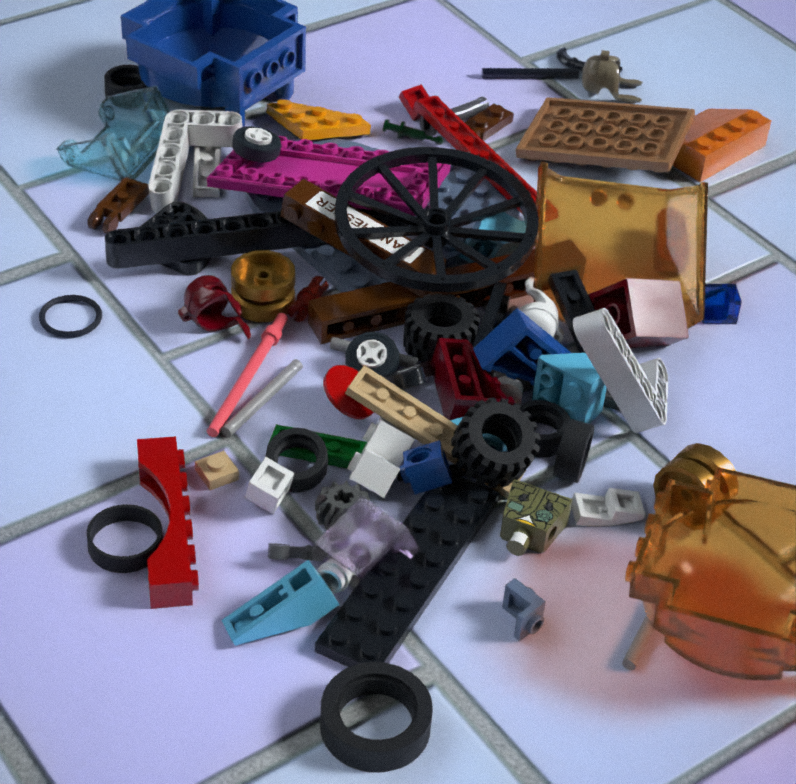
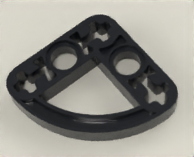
M176 201L168 204L140 227L204 220L207 217L190 204ZM211 258L162 263L161 265L183 275L192 276L200 273L208 265Z

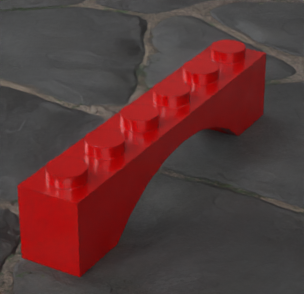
M176 436L137 439L140 486L157 499L169 520L163 540L155 552L147 559L151 609L191 606L193 605L192 591H199L198 571L191 570L190 565H196L195 545H188V540H193L192 519L185 520V516L190 515L189 495H182V492H188L186 472H180V469L185 468L184 449H177Z

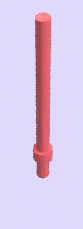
M278 313L273 323L265 328L261 335L262 341L207 428L209 436L217 437L221 428L230 417L271 347L277 345L282 336V329L288 321L286 314Z

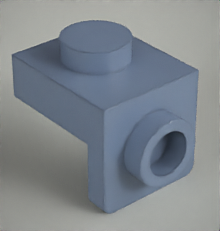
M514 578L505 585L502 608L516 618L514 637L521 641L527 635L537 633L542 627L545 620L543 615L546 601L539 597L533 589L526 587Z

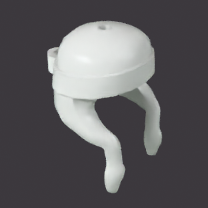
M529 277L525 282L526 292L536 302L527 303L519 308V310L555 340L561 342L564 331L559 327L558 309L545 293L533 288L534 277ZM513 305L509 308V313L511 314L518 307Z

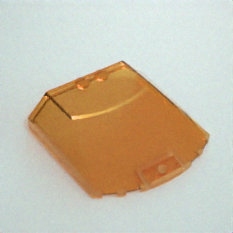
M541 162L538 167L536 208L539 217V227L535 243L534 288L545 293L555 303L558 309L559 321L566 324L547 280L552 273L576 269L588 294L626 278L680 281L687 328H691L704 320L708 183L702 182L696 186L663 189L566 177L549 169L548 163Z

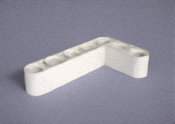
M173 110L167 113L148 185L153 212L158 213L168 204L177 201L190 146L232 147L235 131L243 127L242 116L239 113L206 110Z
M606 308L575 317L573 319L575 335L632 431L639 433L665 425L667 421L668 374L663 361L657 358L639 364Z

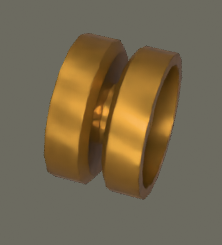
M260 250L245 253L235 259L231 266V294L241 305V317L255 322H273L278 313L286 315L291 313L295 306V265L288 257L281 253Z
M700 443L687 445L655 475L653 483L655 497L662 509L673 520L691 528L706 527L737 497L740 487L738 474L732 463L720 451Z

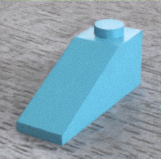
M307 560L221 621L232 642L235 645H240L309 626L340 604L327 583L311 562Z

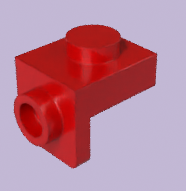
M420 84L401 91L398 98L413 121L421 118V115L414 109L415 100L430 96L423 85Z

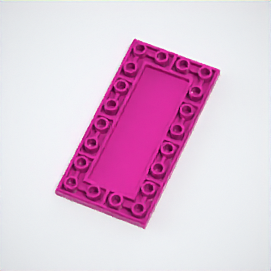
M278 136L281 139V150L275 160L270 162L251 161L239 156L233 150L207 177V187L284 197L287 191L302 179H306L337 197L342 183L350 173L366 161L389 151L382 149L366 151L360 146L343 148L338 147L335 143L313 144L311 140L307 139L291 141L287 140L284 136ZM428 163L407 164L390 168L391 172L422 208L425 209L429 203ZM437 163L438 188L450 172V165ZM380 173L365 181L355 191L370 199L416 216ZM349 201V204L355 208L371 210Z

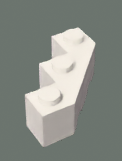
M380 416L377 424L372 422L363 436V440L367 441L361 454L355 453L347 469L352 471L349 479L384 498L400 471L399 466L403 461V451L409 450L415 439Z

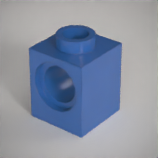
M440 440L403 451L404 464L399 466L401 476L405 484H411L415 495L452 483L450 465Z

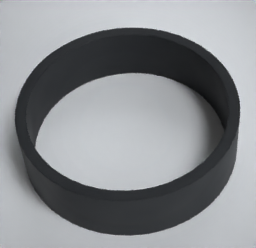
M123 504L106 508L95 515L87 527V545L91 559L99 567L115 573H131L146 568L147 559L155 552L163 540L162 525L159 518L152 511L137 505ZM120 521H135L145 524L157 535V539L148 549L131 556L107 554L98 549L92 542L95 535L102 528Z

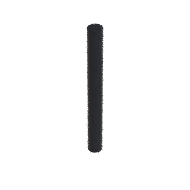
M482 68L481 76L482 78H579V69Z

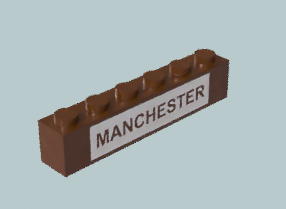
M302 179L284 194L280 214L282 218L352 257L341 243L336 231L334 219L336 196L306 179ZM348 204L347 217L351 228L389 227ZM406 236L358 238L366 248L383 260L412 241V239ZM421 246L396 265L414 272L436 275L433 251L424 246ZM444 258V265L446 266L447 259ZM404 287L421 298L430 292Z

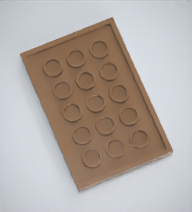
M546 97L516 147V158H523L529 161L545 160L553 163H576L581 166L598 165L604 168L619 167L627 168L628 170H651L656 173L669 172L693 123L695 111L694 109Z

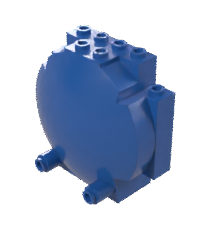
M147 0L121 15L122 38L126 40L127 59L138 63L139 75L149 89L164 98L178 103L200 107H224V111L237 112L242 116L243 127L245 126L246 109L273 92L279 100H289L294 94V78L306 71V26L298 23V6L283 0Z

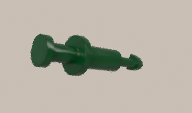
M386 119L383 125V132H387V130L396 132L399 139L405 136L419 141L425 139L434 141L438 145L443 143L442 137L426 135L425 131L406 126L404 121L400 125L389 123V120Z

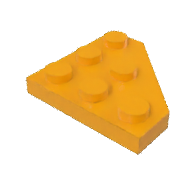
M283 99L278 100L277 103L267 104L266 113L301 140L370 134L371 124L365 121L359 114H348L328 110L324 107L293 103Z

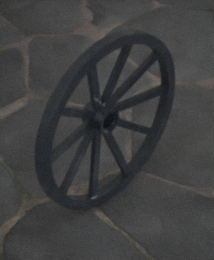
M440 147L405 148L387 152L366 161L350 173L342 183L336 197L334 214L338 237L347 252L359 264L373 274L392 283L431 292L468 291L494 284L508 277L519 269L532 253L539 227V217L535 202L529 191L514 175L483 157L460 150ZM428 163V209L424 210L391 172L390 168L407 164ZM437 163L454 165L476 172L446 210L439 208ZM380 173L416 217L358 194L355 191L365 181ZM485 177L499 184L513 197L451 219ZM349 201L410 226L351 228L347 217ZM520 207L525 220L526 232L516 233L461 228V226ZM417 236L385 260L372 253L358 239ZM456 237L520 244L512 254L496 264ZM448 244L485 269L466 274L446 275L442 247ZM425 245L433 249L436 275L414 272L396 265Z

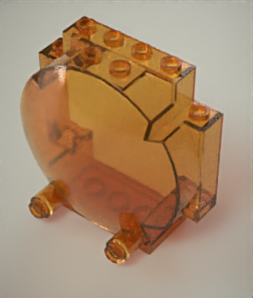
M717 467L713 480L707 478L704 487L669 479L664 492L658 491L654 503L655 514L649 513L644 530L646 537H639L635 549V557L637 559L636 561L630 560L628 563L625 581L630 582L629 597L643 601L644 610L651 626L665 635L664 643L684 659L703 669L723 676L745 680L782 679L784 672L796 671V485Z

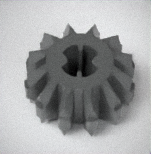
M347 480L344 485H338L333 481L330 488L322 487L320 495L317 496L315 501L318 525H324L326 532H328L327 529L334 515L341 510L347 514L340 521V527L343 530L350 528L354 522L359 526L358 529H364L369 516H371L372 506H370L368 492L362 491L360 484L349 486Z

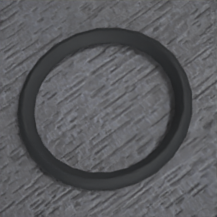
M63 295L51 299L41 308L39 313L41 326L47 332L59 337L83 336L96 329L102 320L100 306L94 300L82 295ZM82 301L95 309L96 318L90 326L82 330L60 331L48 325L45 320V314L51 306L57 303Z

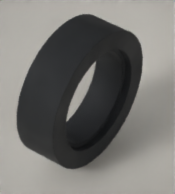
M366 662L353 665L335 675L323 692L320 712L322 740L336 759L351 768L373 773L400 769L417 759L428 744L433 713L432 699L423 682L413 673L400 666L383 662ZM379 694L392 697L401 702L409 711L412 721L401 734L389 739L375 740L358 736L350 731L343 723L340 713L344 706L356 697Z

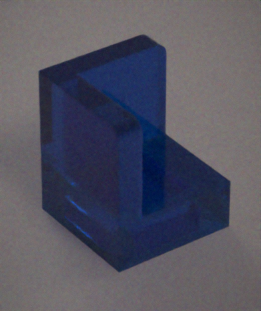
M703 284L697 305L702 323L737 324L742 301L736 284Z

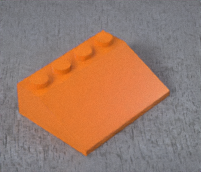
M708 108L695 115L672 166L702 182L765 147L771 120L752 109Z

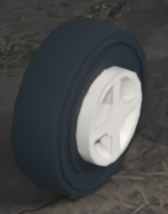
M245 126L235 131L232 139V148L236 154L245 159L256 162H270L275 160L280 154L281 139L270 130L255 126Z
M366 332L356 336L349 343L345 352L346 366L352 367L357 371H360L365 365L380 376L388 375L398 369L399 350L395 342L387 335L379 332Z

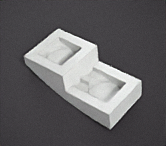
M609 488L604 497L574 493L572 497V511L576 525H622L643 520L646 516L640 494L637 491Z

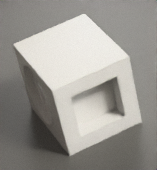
M265 457L249 481L245 498L274 514L290 489L294 472Z

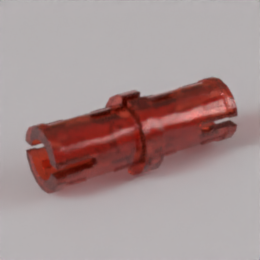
M314 276L309 285L302 288L297 294V300L288 310L290 317L296 311L298 312L293 319L294 321L302 322L305 320L308 314L309 300L320 298L329 288L327 280L320 286V282L324 277Z

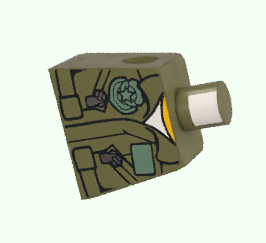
M514 479L503 513L500 532L502 540L508 541L506 544L508 551L516 556L523 555L527 549L538 553L545 552L568 525L573 499Z

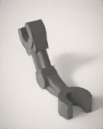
M341 510L332 518L327 529V535L314 547L311 545L298 547L288 544L269 543L268 557L269 559L276 560L300 558L309 561H323L338 541L342 543L356 534L359 526L354 522L350 528L346 530L341 529L340 521L347 515Z

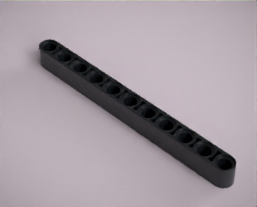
M357 208L389 227L410 226L376 211ZM281 211L112 230L105 235L106 263L110 267L129 268L327 243L280 216Z

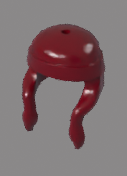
M203 275L194 279L187 286L183 298L184 306L178 310V315L182 321L192 320L205 331H219L238 324L248 340L251 338L249 326L240 317H225L221 314L228 301L239 316L242 314L240 303L228 292L219 278L212 275Z

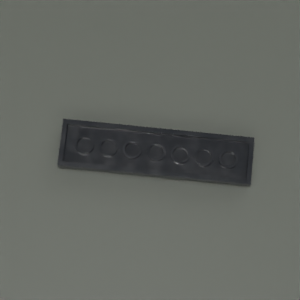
M452 473L451 484L425 491L315 642V652L347 667L366 662L389 663L499 502L500 493Z

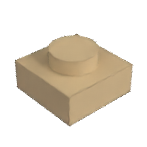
M225 451L195 461V471L209 490L239 480V470Z

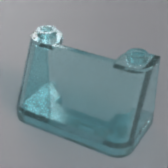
M157 86L109 95L102 101L99 108V117L105 127L92 140L76 142L73 139L63 141L56 149L63 162L70 167L122 181L125 177L135 180L155 159L165 117L170 111Z

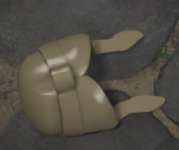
M602 50L600 55L591 56L586 60L582 71V85L585 90L589 91V93L599 94L601 89H607L616 100L628 103L641 102V98L633 95L618 94L619 84L628 87L643 84L639 80L620 77V58L609 55L610 51Z

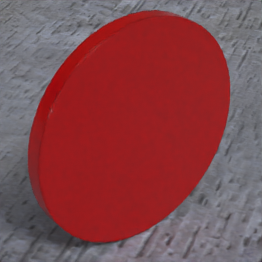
M345 365L333 366L326 372L323 379L324 390L329 401L337 410L350 418L361 420L370 417L374 413L373 411L345 394L359 371Z

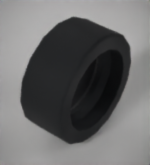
M137 65L115 66L104 75L105 97L115 105L134 107L148 102L153 96V91L142 81Z
M532 400L521 404L519 409L523 413L526 410L531 415L529 420L531 422L535 421L536 423L549 425L557 431L551 434H540V442L537 444L540 448L535 457L557 455L564 429L570 419L568 413L556 403L545 400Z
M573 419L568 420L558 448L553 476L575 483L579 482L590 451L594 425Z
M305 428L283 430L271 439L267 445L265 457L278 463L279 455L287 449L299 447L312 451L316 456L315 465L307 471L294 473L289 492L311 490L320 484L327 474L328 453L325 443L317 433Z

